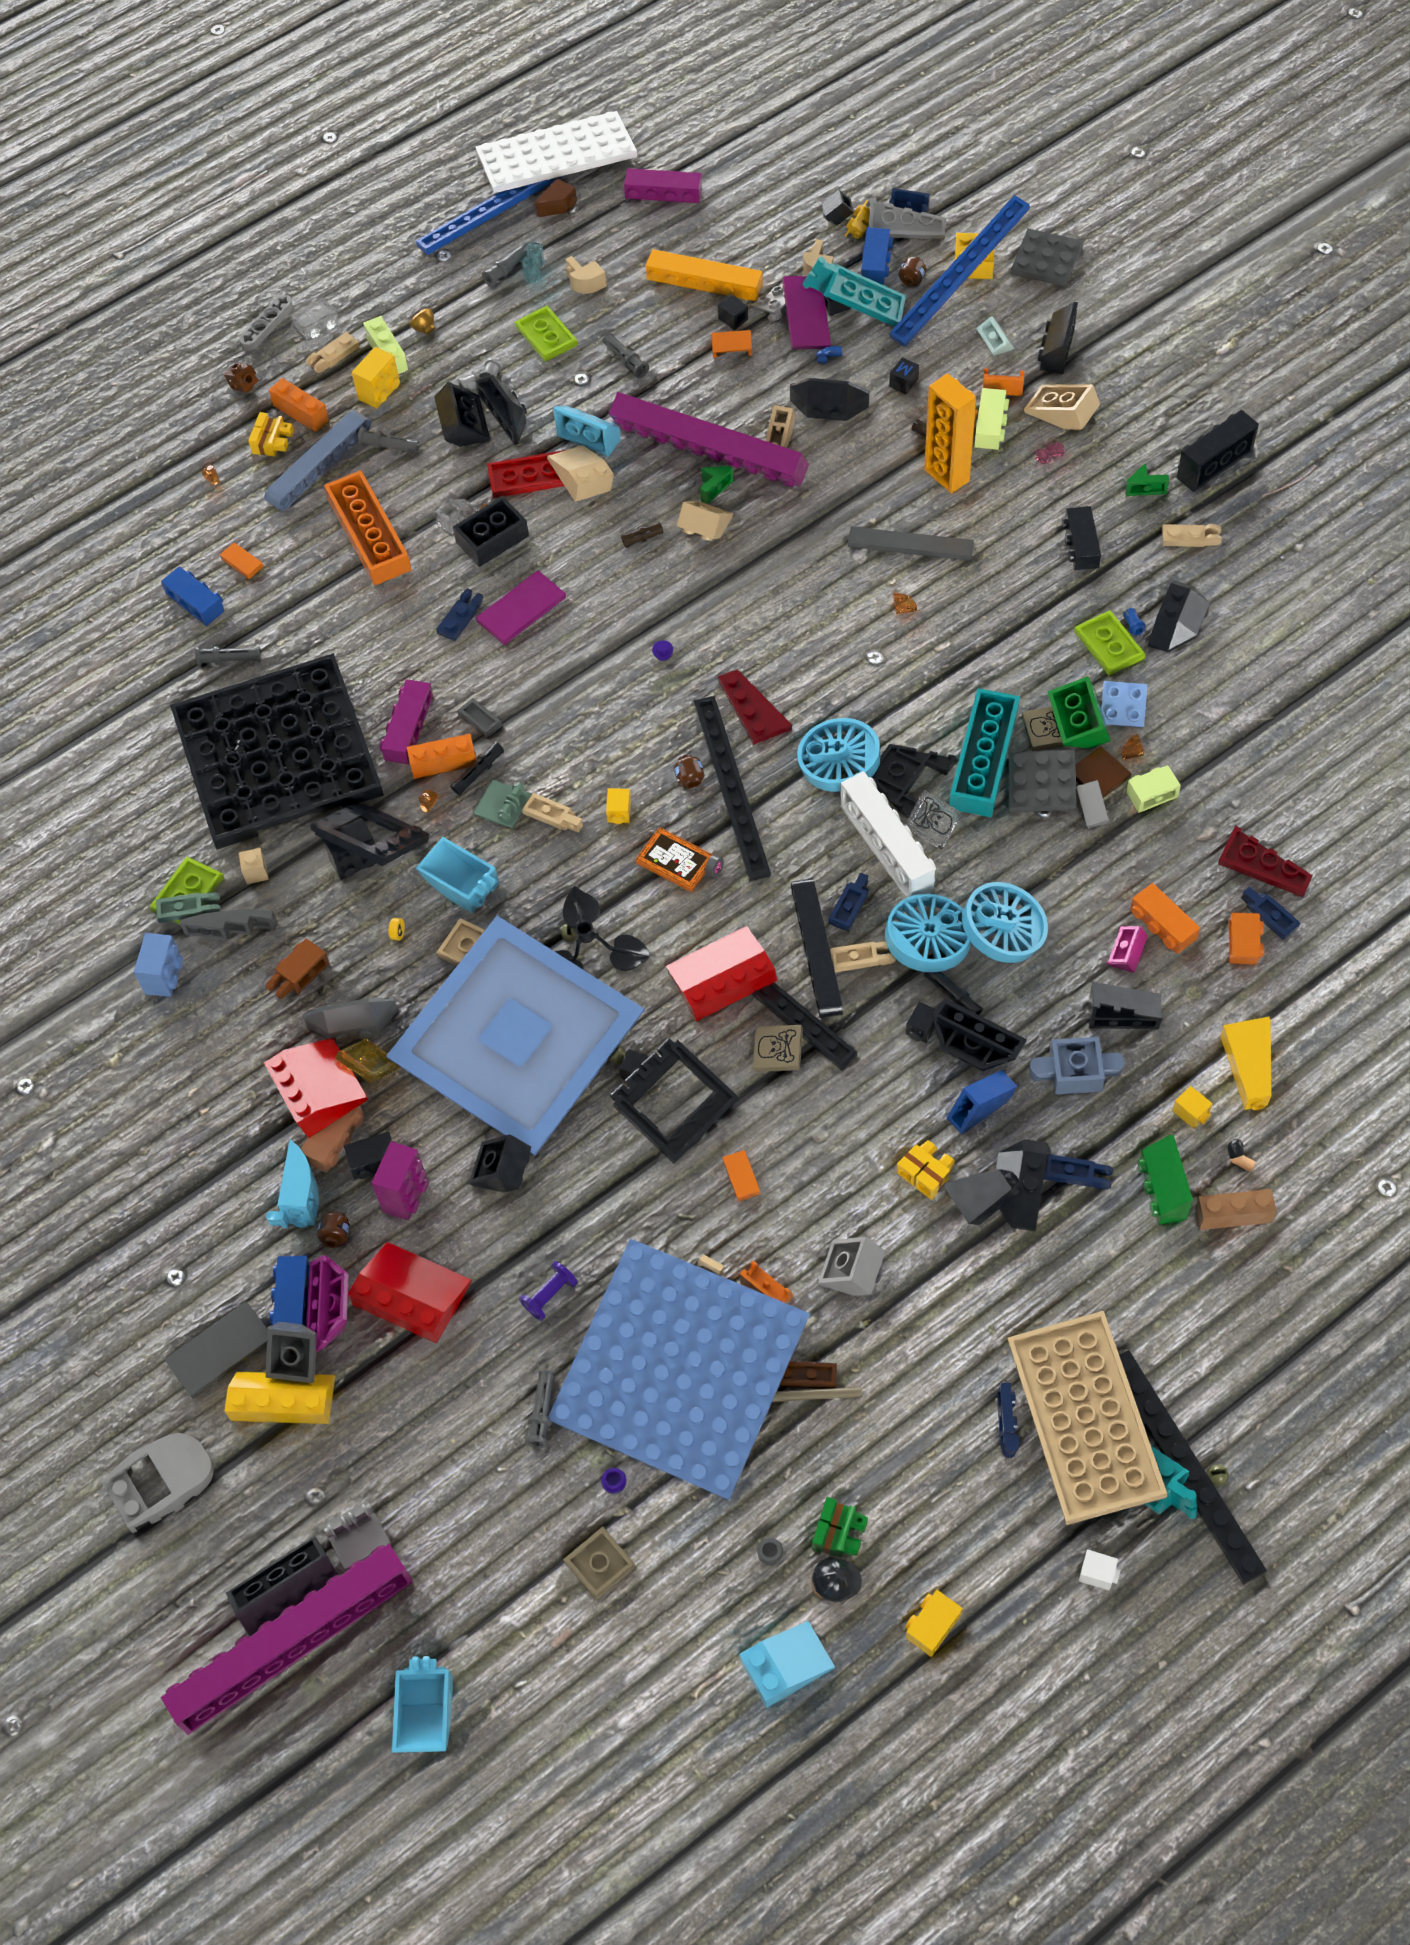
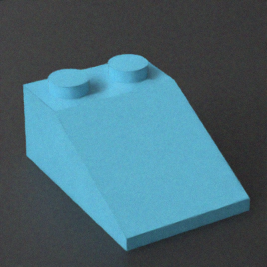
M809 1621L765 1639L739 1654L740 1662L766 1708L835 1669L833 1662Z

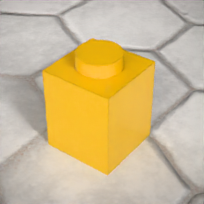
M608 788L606 804L607 821L615 824L630 823V789Z
M1190 1086L1175 1100L1172 1112L1195 1129L1199 1124L1204 1125L1212 1115L1210 1110L1213 1103Z

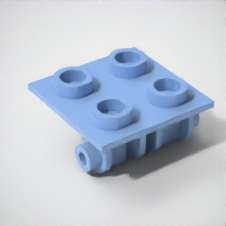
M1104 681L1101 709L1106 725L1144 727L1148 684Z

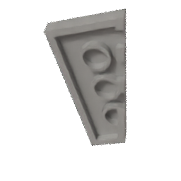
M870 198V228L890 229V237L945 239V217L925 212H914L910 208L905 207L903 209L895 207L894 204L887 202L883 204Z

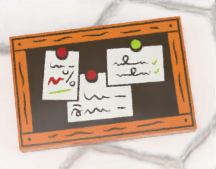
M659 827L635 860L636 864L693 892L706 874V864L713 854Z

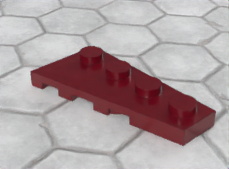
M738 669L718 676L720 686L753 745L792 730V724Z
M1235 825L1218 864L1304 897L1313 875L1292 861L1279 857L1277 855L1278 852L1272 848L1267 849L1259 844L1258 839L1252 835L1250 837L1241 832V828Z

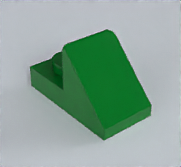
M1143 464L1127 480L1125 495L1167 494L1169 475H1148L1146 464Z
M719 466L701 469L702 481L704 482L700 488L701 502L709 504L734 481L733 467Z

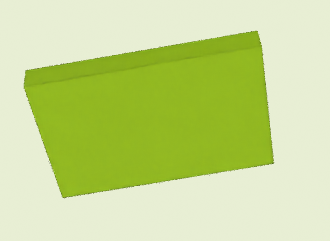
M548 305L515 321V327L545 362L578 346V340Z
M1111 610L1074 627V633L1108 676L1145 659L1146 654Z
M186 856L149 908L157 914V899L194 893H213L224 879V875ZM176 920L173 922L180 925L181 920Z

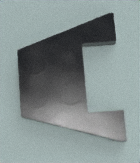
M889 744L882 753L878 769L871 778L875 781L877 790L883 793L887 800L910 822L914 823V818L920 815L924 809V804L906 796L926 766L947 776L956 763L957 757L950 754L948 757L938 755V752L933 751L929 753L919 752L916 748Z

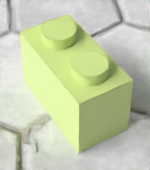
M1167 765L1162 768L1157 767L1144 775H1136L1128 781L1126 793L1139 813L1178 798L1181 785Z

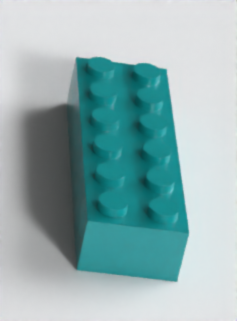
M977 688L950 793L949 809L992 818L1018 715L1020 696Z

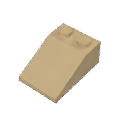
M1093 384L1041 385L1024 408V412L1063 429L1082 430L1099 407L1100 402Z
M584 445L547 457L575 502L611 491L614 477L613 472L604 459Z

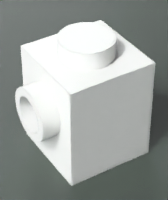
M1087 1549L1079 1582L1110 1590L1112 1583L1117 1584L1121 1568L1116 1567L1118 1559Z

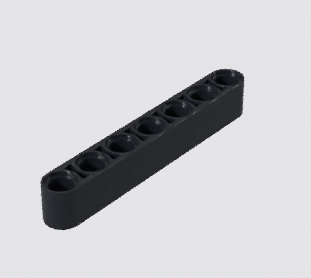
M814 879L792 881V896L819 1017L826 1018L843 1015L840 992Z

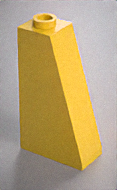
M1270 1017L1223 1025L1220 1037L1244 1109H1263L1268 1106L1271 1098Z

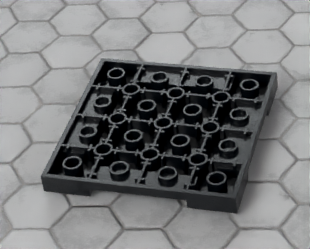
M334 653L170 705L216 850L258 837L257 831L340 804L343 809L354 803H362L384 796ZM236 740L242 741L251 747V751L245 753V750H243L240 755L234 749V742ZM229 756H237L239 760L237 762L229 759Z

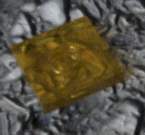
M364 1039L337 1052L335 1058L369 1083L398 1070L400 1067L386 1057L388 1053L368 1039Z

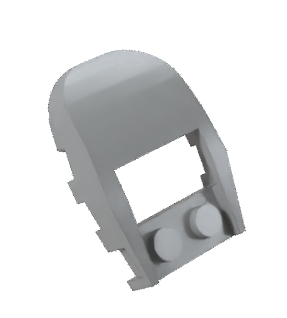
M175 1433L160 1438L131 1453L101 1482L127 1524V1527L134 1533L137 1532L135 1527L148 1521L153 1524L162 1520L161 1517L173 1511L176 1513L184 1508L183 1504L191 1497H197L211 1482L213 1463L197 1439L187 1434ZM148 1455L171 1492L170 1495L151 1508H148L127 1473L132 1465Z

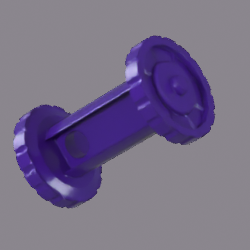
M554 1261L551 1264L555 1274L532 1298L523 1294L519 1297L523 1307L539 1321H543L546 1317L541 1308L565 1283L573 1288L578 1284L575 1276L558 1261Z

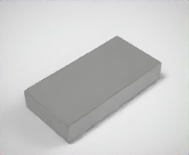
M1098 780L1076 786L1088 829L1110 823Z

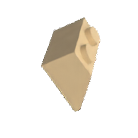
M697 500L683 502L677 526L683 528L682 532L691 535L698 533L702 539L713 541V539L721 538L734 513Z

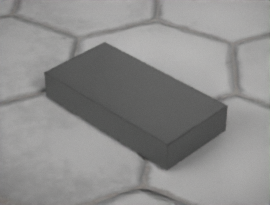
M474 698L457 710L461 718L486 738H489L503 726L501 720Z

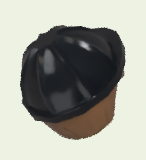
M833 1557L819 1561L813 1569L811 1580L814 1593L820 1599L830 1602H842L858 1594L862 1583L860 1572L854 1564Z

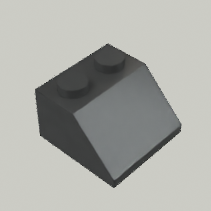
M277 1322L268 1328L266 1378L314 1383L317 1333L302 1324Z

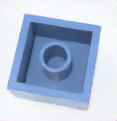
M145 933L134 974L145 994L171 997L173 989H176L178 984L177 974L183 966V956H181L172 935Z

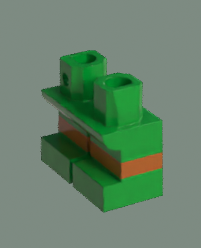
M826 1497L820 1521L812 1541V1550L841 1558L843 1554L858 1556L861 1540L849 1537L851 1529L864 1533L868 1517L857 1513L855 1506L848 1507L837 1503L833 1498Z

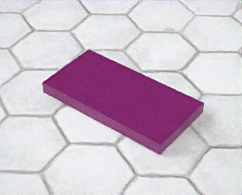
M783 276L782 282L791 349H823L830 347L831 341L824 295L814 288L803 287V282L807 276Z
M537 570L478 615L476 621L498 641L506 645L566 598V593Z

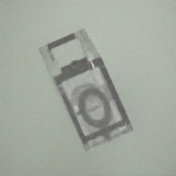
M447 499L434 511L437 526L453 537V526L480 509L464 499Z

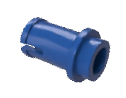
M1129 608L1126 610L1127 613H1123V617L1129 625V632L1135 636L1141 635L1145 631V623L1140 620L1134 608Z

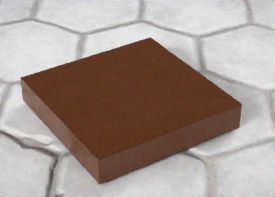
M1102 746L1076 764V782L1083 785L1098 780L1103 798L1131 778V772Z

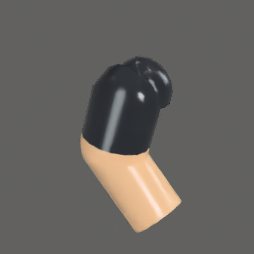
M1233 1139L1228 1143L1227 1148L1230 1161L1251 1172L1256 1162L1245 1156L1243 1142L1240 1139Z

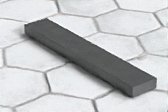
M852 526L848 539V547L968 561L972 559L974 540Z

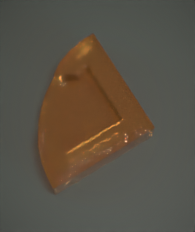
M208 464L202 469V475L212 485L220 482L216 468Z
M893 593L896 614L917 612V605L911 597L902 593Z
M1138 734L1131 736L1124 744L1122 760L1144 756V749Z
M431 790L424 791L418 798L421 810L427 813L430 812L439 798L438 793Z

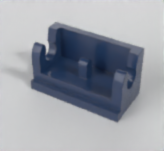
M897 188L892 189L889 203L894 204L895 207L910 208L918 213L929 212L930 194Z

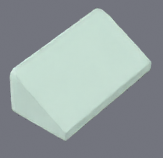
M993 316L976 328L994 356L1014 349Z

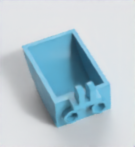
M444 837L438 841L416 867L422 877L438 892L470 913H473L476 908L482 906L485 897L490 891L493 892L499 882L494 866Z
M290 1140L278 1200L280 1212L269 1211L266 1214V1219L271 1226H282L287 1229L288 1224H293L300 1228H305L308 1225L315 1226L320 1201L319 1187L306 1156L299 1146Z
M423 1656V1659L413 1657L409 1660L408 1668L396 1670L392 1753L446 1751L452 1714L453 1676L449 1669L436 1667L437 1660L430 1659L429 1656Z

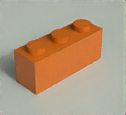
M281 378L269 389L274 407L314 432L319 431L329 421L326 405L284 378Z
M471 734L407 747L414 779L468 768L476 761Z
M1151 883L1132 898L1130 907L1132 914L1137 919H1141L1147 925L1150 932L1157 934L1167 948L1179 954L1198 939L1200 927L1154 883Z

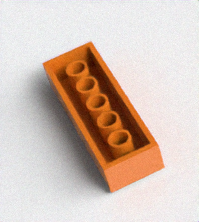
M361 470L324 485L328 502L374 586L412 571L409 556Z

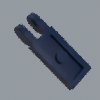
M469 588L465 589L460 596V600H457L437 627V634L456 641L476 614V610L482 603L483 595L477 593L470 605L468 601L472 596V590Z
M1047 1154L1044 1180L1087 1187L1093 1186L1097 1189L1111 1188L1112 1183L1110 1180L1093 1177V1174L1110 1176L1113 1174L1112 1167L1097 1164L1095 1161Z
M1002 1383L996 1392L1000 1447L1003 1457L1012 1458L1020 1446L1019 1437L1014 1433V1431H1017V1417L1013 1416L1012 1409L1016 1404V1395L1014 1391H1011V1383Z

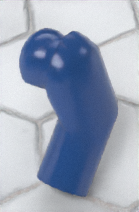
M830 346L821 349L816 354L817 362L825 364L827 363V357L842 356V346Z

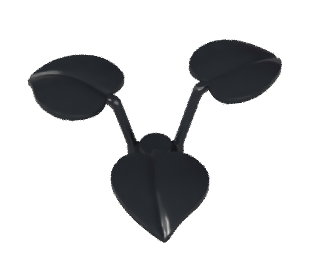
M576 886L571 889L563 906V918L569 927L575 928L578 937L576 939L575 954L572 956L567 950L555 951L557 954L584 970L583 964L576 960L579 956L581 943H590L597 939L607 949L612 951L610 961L618 970L629 971L635 969L649 958L650 954L647 947L634 936H617L613 947L601 938L599 933H595L592 922L598 918L600 913V906L597 900Z

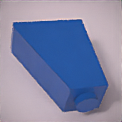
M1003 1070L963 1088L947 1119L962 1135L1006 1104L1018 1086Z

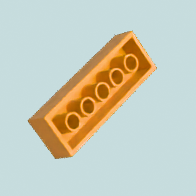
M947 373L929 385L924 470L952 494L970 481L976 396L972 391L967 390L961 385L957 379H954Z

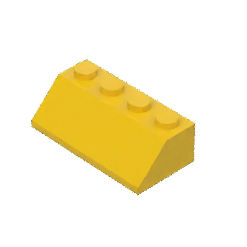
M236 1372L228 1386L224 1411L231 1421L329 1424L335 1375L315 1374V1382L308 1383L266 1378V1373Z

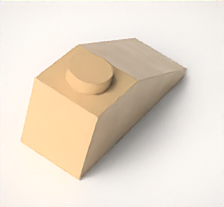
M773 405L765 441L785 448L788 447L796 418L794 409Z

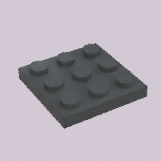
M1028 228L1011 267V274L1067 287L1083 247V241Z
M1075 749L1009 753L1010 813L1076 810Z

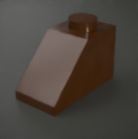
M556 179L535 201L537 216L545 217L566 213L577 202L575 187Z

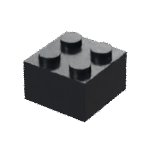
M362 818L337 829V831L369 846L375 845L374 838ZM323 839L329 860L340 880L351 877L356 872L376 864Z

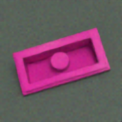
M1121 926L1108 961L1109 966L1128 972L1136 971L1147 940V934L1141 926Z

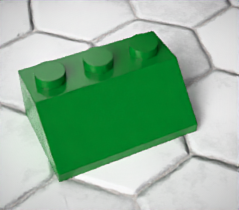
M1089 676L1048 691L1064 746L1091 749L1111 741L1096 690Z
M1173 1134L1143 1149L1140 1159L1137 1160L1139 1172L1144 1173L1146 1180L1144 1181L1145 1193L1150 1195L1152 1201L1150 1203V1211L1152 1216L1157 1218L1158 1225L1187 1220L1193 1202Z

